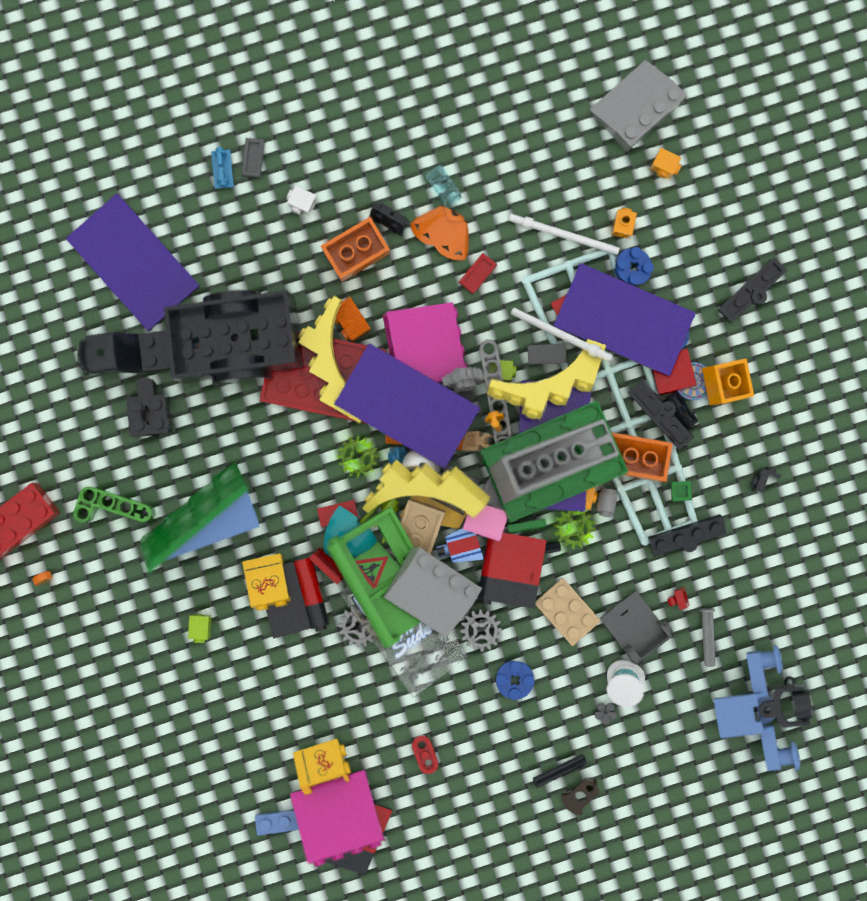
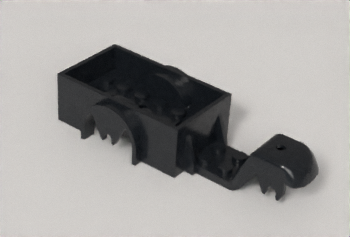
M232 290L213 293L203 297V302L164 307L166 330L142 334L108 332L88 335L80 340L77 347L78 364L85 376L104 373H145L171 369L172 379L181 383L212 380V385L218 387L220 382L238 383L239 381H250L255 377L271 380L273 371L303 368L301 344L298 343L300 333L296 299L287 290L262 294L254 290ZM258 329L259 339L252 341L251 330ZM199 337L200 348L193 349L192 338ZM100 349L104 350L103 356L98 355Z

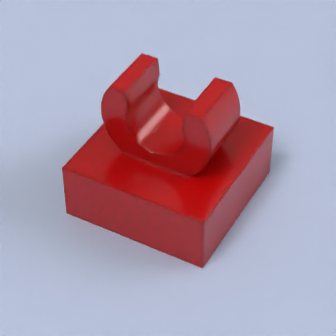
M685 587L677 588L674 591L675 595L667 599L669 606L678 604L679 610L690 606Z

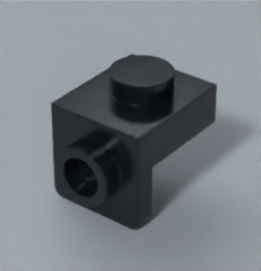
M765 467V469H758L757 475H754L751 480V491L763 493L768 477L780 479L781 475L777 474V470Z

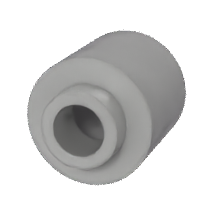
M601 488L596 505V511L599 512L600 516L610 517L611 514H615L616 490Z

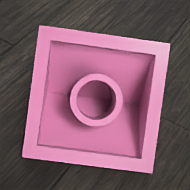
M486 505L474 518L467 514L463 530L500 541L507 521L506 513L503 510Z

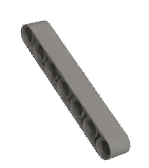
M491 339L484 340L480 345L487 391L491 379L503 382L498 347ZM487 343L494 345V351L490 354L485 353L483 350L484 345ZM491 362L497 365V370L493 373L488 372L486 369L487 364ZM487 395L490 412L499 411V413H503L504 418L502 420L506 422V427L500 432H496L493 428L495 444H497L501 439L512 437L507 404L505 400H497ZM495 401L503 403L501 410L493 409L492 405Z

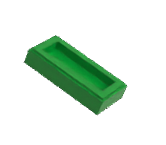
M546 519L507 525V531L509 534L542 529L547 525Z

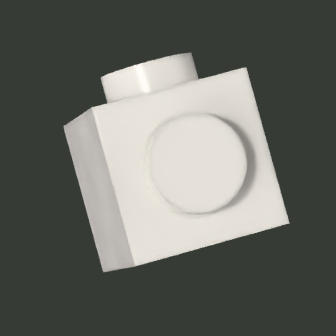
M296 185L293 190L290 189L286 198L292 212L299 215L302 212L310 216L318 200L315 194Z

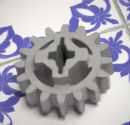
M472 367L456 368L451 374H446V377L442 378V384L455 393L471 391L476 385L484 382L483 370L472 369Z
M351 606V612L345 610L346 617L340 616L343 623L338 624V627L343 629L339 634L345 635L343 641L349 639V645L351 646L355 642L357 647L360 646V643L367 646V640L373 642L372 636H377L374 629L372 628L368 636H366L365 632L366 628L371 626L368 619L361 618L359 615L361 613L360 610L355 609L354 606ZM352 616V624L346 627L348 618ZM356 621H359L360 624H365L362 627V631H359L358 628H353L357 624ZM350 633L358 635L359 639L352 637Z
M479 609L478 614L471 611V617L465 616L467 622H461L465 626L464 629H460L461 633H465L462 640H468L466 646L472 644L474 651L477 647H480L481 652H483L484 647L491 650L490 644L497 645L495 639H501V636L497 634L502 631V628L497 627L501 623L500 620L494 621L496 615L489 616V610L485 614L482 613L481 609ZM480 617L486 618L483 622H477L475 620L476 618ZM492 624L494 626L493 636L489 633V627ZM469 625L473 627L471 636L468 634ZM486 625V627L484 628L485 634L480 633L478 635L477 627L479 626L482 628ZM485 639L487 642L478 643L477 640Z

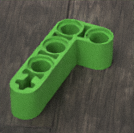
M84 487L80 491L73 512L74 518L78 522L93 520L98 508L140 522L151 521L156 514L155 509L151 505L97 487ZM90 490L94 492V498L91 501L87 498V493ZM108 496L113 500L112 505L109 507L105 504V499ZM126 502L131 505L129 512L123 510V505ZM84 508L88 511V516L85 519L81 516V511ZM137 509L146 510V512L149 513V515L144 516V514L136 511Z

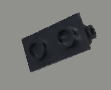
M377 202L375 206H372L369 217L376 223L387 227L391 232L397 233L400 236L403 235L404 229L407 228L410 222L407 220V217L398 212L391 216L390 214L393 209L382 202Z

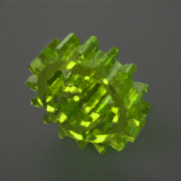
M356 436L354 441L349 437V443L347 444L343 441L342 443L345 447L338 449L342 452V455L337 456V458L342 459L338 464L339 466H345L343 472L350 471L349 476L356 473V476L360 477L362 472L367 476V470L373 472L374 470L371 466L378 464L374 461V458H379V455L374 454L378 449L377 447H371L373 445L372 441L366 443L367 437L360 440V437ZM357 444H363L368 449L361 450L358 448ZM350 447V448H351L350 456H348V457L345 458L346 451H347L348 448ZM354 448L356 449V451H358L359 454L363 453V456L361 457L362 465L360 464V462H358V460L353 459V457L355 456ZM371 455V460L369 464L366 466L365 460L368 456ZM355 463L359 469H353L349 464Z
M567 510V513L561 511L562 517H556L559 523L553 526L558 528V531L554 533L555 535H560L558 541L564 540L565 547L570 543L572 549L575 548L576 544L579 548H582L583 542L588 545L589 541L587 539L594 538L591 531H596L595 528L591 527L595 521L589 520L592 515H585V511L572 512ZM579 515L581 518L573 520L570 516ZM563 522L566 523V530L564 532L562 531ZM572 523L575 525L579 524V526L577 527L578 532H570L572 529ZM585 524H587L586 534L583 532V527ZM577 536L580 540L571 541L568 538Z

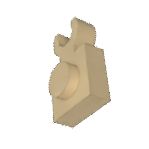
M480 431L466 432L463 437L462 451L479 452L482 450V447L492 446L487 441L489 438H494V435L483 434Z

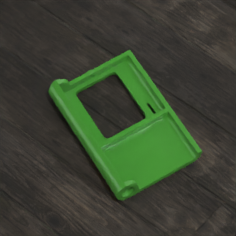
M392 507L384 509L341 537L335 536L331 538L326 546L384 648L396 644L401 639L400 636L421 621L383 598L396 575L377 587L370 588L347 548V542L372 526L377 525L399 565L402 566L411 548L414 546Z

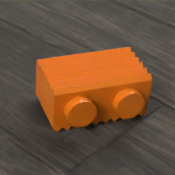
M352 298L345 299L336 315L335 324L340 323L343 327L341 333L346 341L350 339L351 342H355L372 330Z

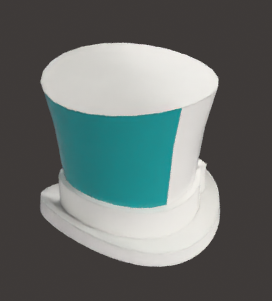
M618 660L613 662L607 671V694L615 704L623 707H631L638 704L644 694V671L631 661Z

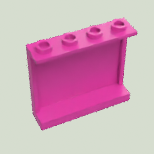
M453 302L389 311L382 315L389 354L438 383H441L442 378L446 377V374H451L454 369L467 368L463 358L465 355L464 346L460 342L461 329L457 326L456 321L458 313Z
M365 770L350 774V781L348 782L341 777L312 786V793L305 795L302 790L290 793L308 864H314V867L325 864L326 859L339 860L344 858L345 853L358 854L363 852L362 848L364 847L377 848L382 846L381 842L386 841L382 834L368 783L369 778Z

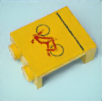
M281 554L243 561L250 607L257 611L267 610L268 606L271 605L276 607L286 606L287 602L291 601V597L288 595L283 568L284 558Z
M338 739L293 752L299 785L305 795L312 793L311 786L343 776L346 782L350 781L348 774L351 773L348 761L345 762L344 756H347L344 744L341 745Z

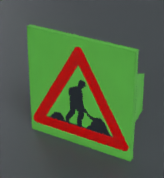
M379 542L354 559L371 589L396 575L400 569V566Z

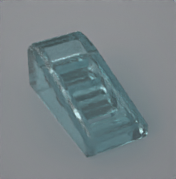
M441 164L424 174L445 207L448 208L462 199L461 193ZM440 173L442 174L440 177L433 181L432 178H434ZM443 180H446L444 183L437 187V184H439ZM448 186L451 187V188L447 189L446 191H444L443 193L441 192L442 190H444V189L447 188Z

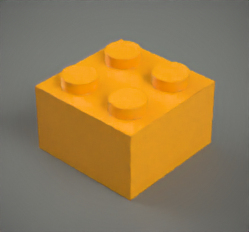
M747 358L702 368L709 405L724 404L754 396Z

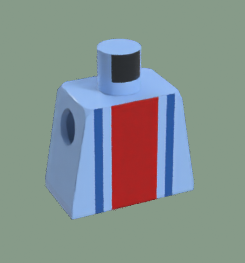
M463 528L446 535L447 544L436 547L439 558L450 555L452 563L483 559L477 534L463 530Z

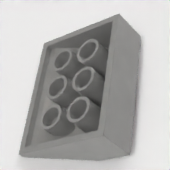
M645 60L589 111L624 150L628 152L681 105L687 95L673 80Z
M412 547L383 598L444 637H447L474 604L482 588L419 547Z

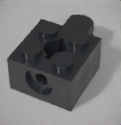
M148 377L139 379L137 381L138 397L126 398L130 436L144 437L173 434L169 396L166 394L157 395L154 380Z

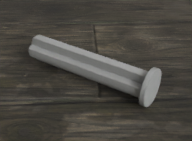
M704 608L700 609V612H702L704 665L706 667L715 666L713 620L715 609Z

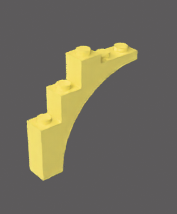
M333 296L332 299L329 298L327 300L323 316L319 315L314 325H316V328L314 329L310 326H307L306 329L303 328L298 336L300 339L298 343L318 354L317 357L314 356L310 361L309 367L311 368L309 372L329 383L322 387L319 393L321 395L319 400L358 423H362V420L334 405L346 381L339 371L333 349L334 324L343 301Z
M587 340V343L598 345L601 347V350H605L606 345ZM583 350L577 359L564 371L539 382L516 384L491 379L487 395L497 400L508 401L514 406H523L521 414L526 415L530 419L540 420L547 400L555 405L565 406L572 387L581 392L590 393L602 358L598 356L595 358Z
M396 459L392 464L388 463L381 470L383 475L379 479L381 482L376 486L377 491L375 493L371 491L365 497L366 503L362 509L369 513L376 506L390 499L418 495L446 501L474 518L486 507L490 496L456 466L451 471L446 470L442 476L427 463L421 468L417 466L411 473Z

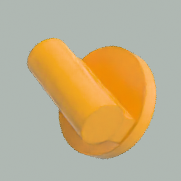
M499 411L488 413L485 422L491 423L494 430L500 432L502 426L499 421L504 418V414L499 413Z

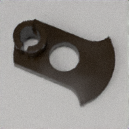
M592 777L584 778L571 792L562 793L561 797L564 806L574 814L583 815L582 809L599 794L597 781ZM579 791L584 792L586 799L578 800L575 794Z

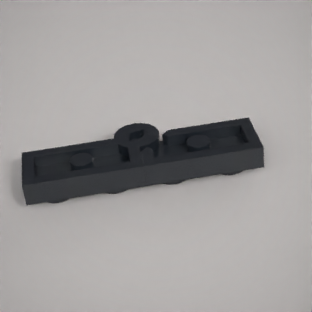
M773 257L717 310L729 323H732L752 303L754 305L763 304L767 300L765 291L787 270Z
M643 379L628 392L678 450L694 438L692 433L675 416V403L670 400L663 402Z
M718 514L649 536L648 540L651 553L655 557L683 548L686 552H693L697 549L699 542L727 533L723 516Z

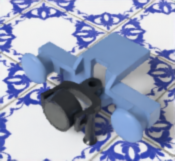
M773 645L774 651L761 652L759 650L747 652L746 656L753 693L713 699L720 738L761 734L767 771L781 770L784 765H794L795 770L798 771L800 769V755L796 744L791 742V747L778 748L774 725L765 726V724L770 723L777 717L779 725L783 728L810 726V719L814 718L809 689L804 690V684L795 685L796 680L794 677L788 676L784 680L785 687L776 688L772 697L767 691L764 669L777 667L778 674L782 672V656L778 646ZM792 691L797 721H787L783 715L780 701L783 692ZM754 706H757L758 721L755 719ZM765 706H768V707H770L771 709H770V710H765L764 707H765Z

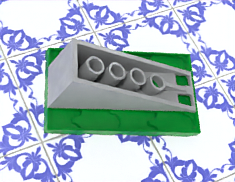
M598 400L479 451L509 523L629 473Z

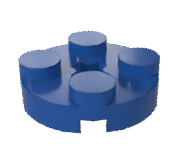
M639 247L628 248L622 251L615 259L614 271L617 279L633 286L645 283L650 278L651 272L654 269L649 256ZM630 263L635 264L637 266V271L630 270Z
M507 661L499 667L496 674V685L499 692L506 698L512 700L522 699L533 689L535 682L533 672L524 662ZM518 675L520 677L518 679L519 684L516 685L514 683L512 685L510 677Z

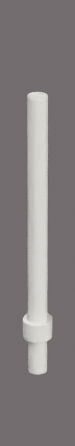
M510 214L509 221L523 225V228H533L618 255L619 247L533 221V218L527 216L524 218Z
M513 308L511 311V315L587 351L589 355L595 358L598 356L608 362H611L613 359L612 354L601 350V347L598 345H591L516 308Z

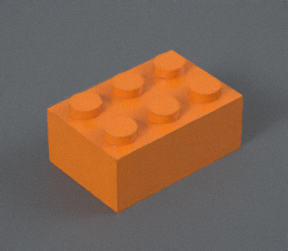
M371 217L321 245L324 254L341 282L391 254L388 245Z

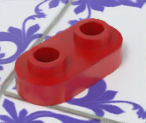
M425 735L416 736L412 742V749L419 768L425 774L434 773L438 768V759L431 740ZM421 741L426 744L423 748L418 746V743ZM431 760L432 764L430 766H427L425 764V761Z

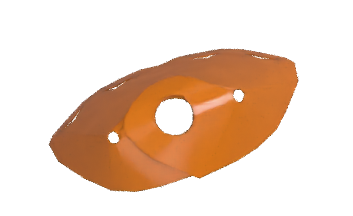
M439 206L416 217L410 223L412 232L421 242L434 245L437 251L447 258L453 260L466 259L469 247V230L467 221L461 214L445 206ZM428 233L430 239L427 236H423V234ZM442 246H448L449 251H447L446 248H443Z

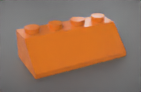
M611 432L629 472L622 476L661 483L667 482L673 443Z

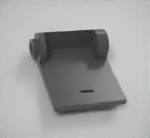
M636 590L600 617V620L635 664L640 663L673 637L671 635L673 632L671 627L666 622L663 624L659 621Z

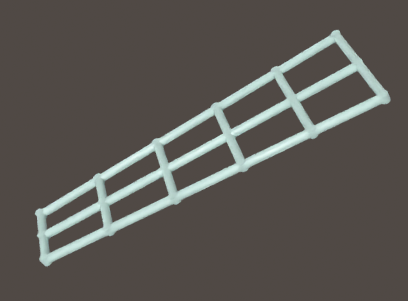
M599 249L523 277L521 282L539 320L549 324L531 285L532 282L566 270L572 283L575 276L573 267L607 254L614 271L617 255ZM544 331L550 344H558L554 335ZM602 359L603 369L597 372L595 380L607 377L624 422L610 427V430L613 433L627 430L628 435L637 437L634 427L652 419L647 414L632 420L630 419L613 373L638 365V363L627 360L610 366L608 361ZM559 363L562 371L569 367L567 363ZM643 366L648 385L660 398L652 369ZM663 433L665 441L672 443L670 439ZM673 444L670 457L673 466L669 467L668 475L675 473L678 482L685 481V477L675 445ZM619 477L612 480L642 545L649 544V536L646 537L626 493L627 490L647 483L664 527L663 531L652 535L698 521L692 500L684 501L690 521L671 527L654 481L638 478L622 484Z

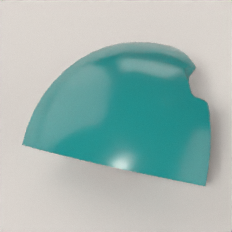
M338 506L333 513L325 532L324 552L328 556H331L326 547L329 544L328 540L335 536L341 537L361 524L357 521L358 518L341 506ZM368 529L348 541L347 548L351 555L355 557L371 549L378 541L372 531Z

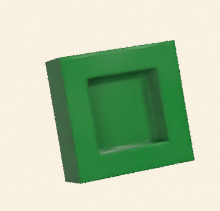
M691 481L670 482L671 501L692 500Z

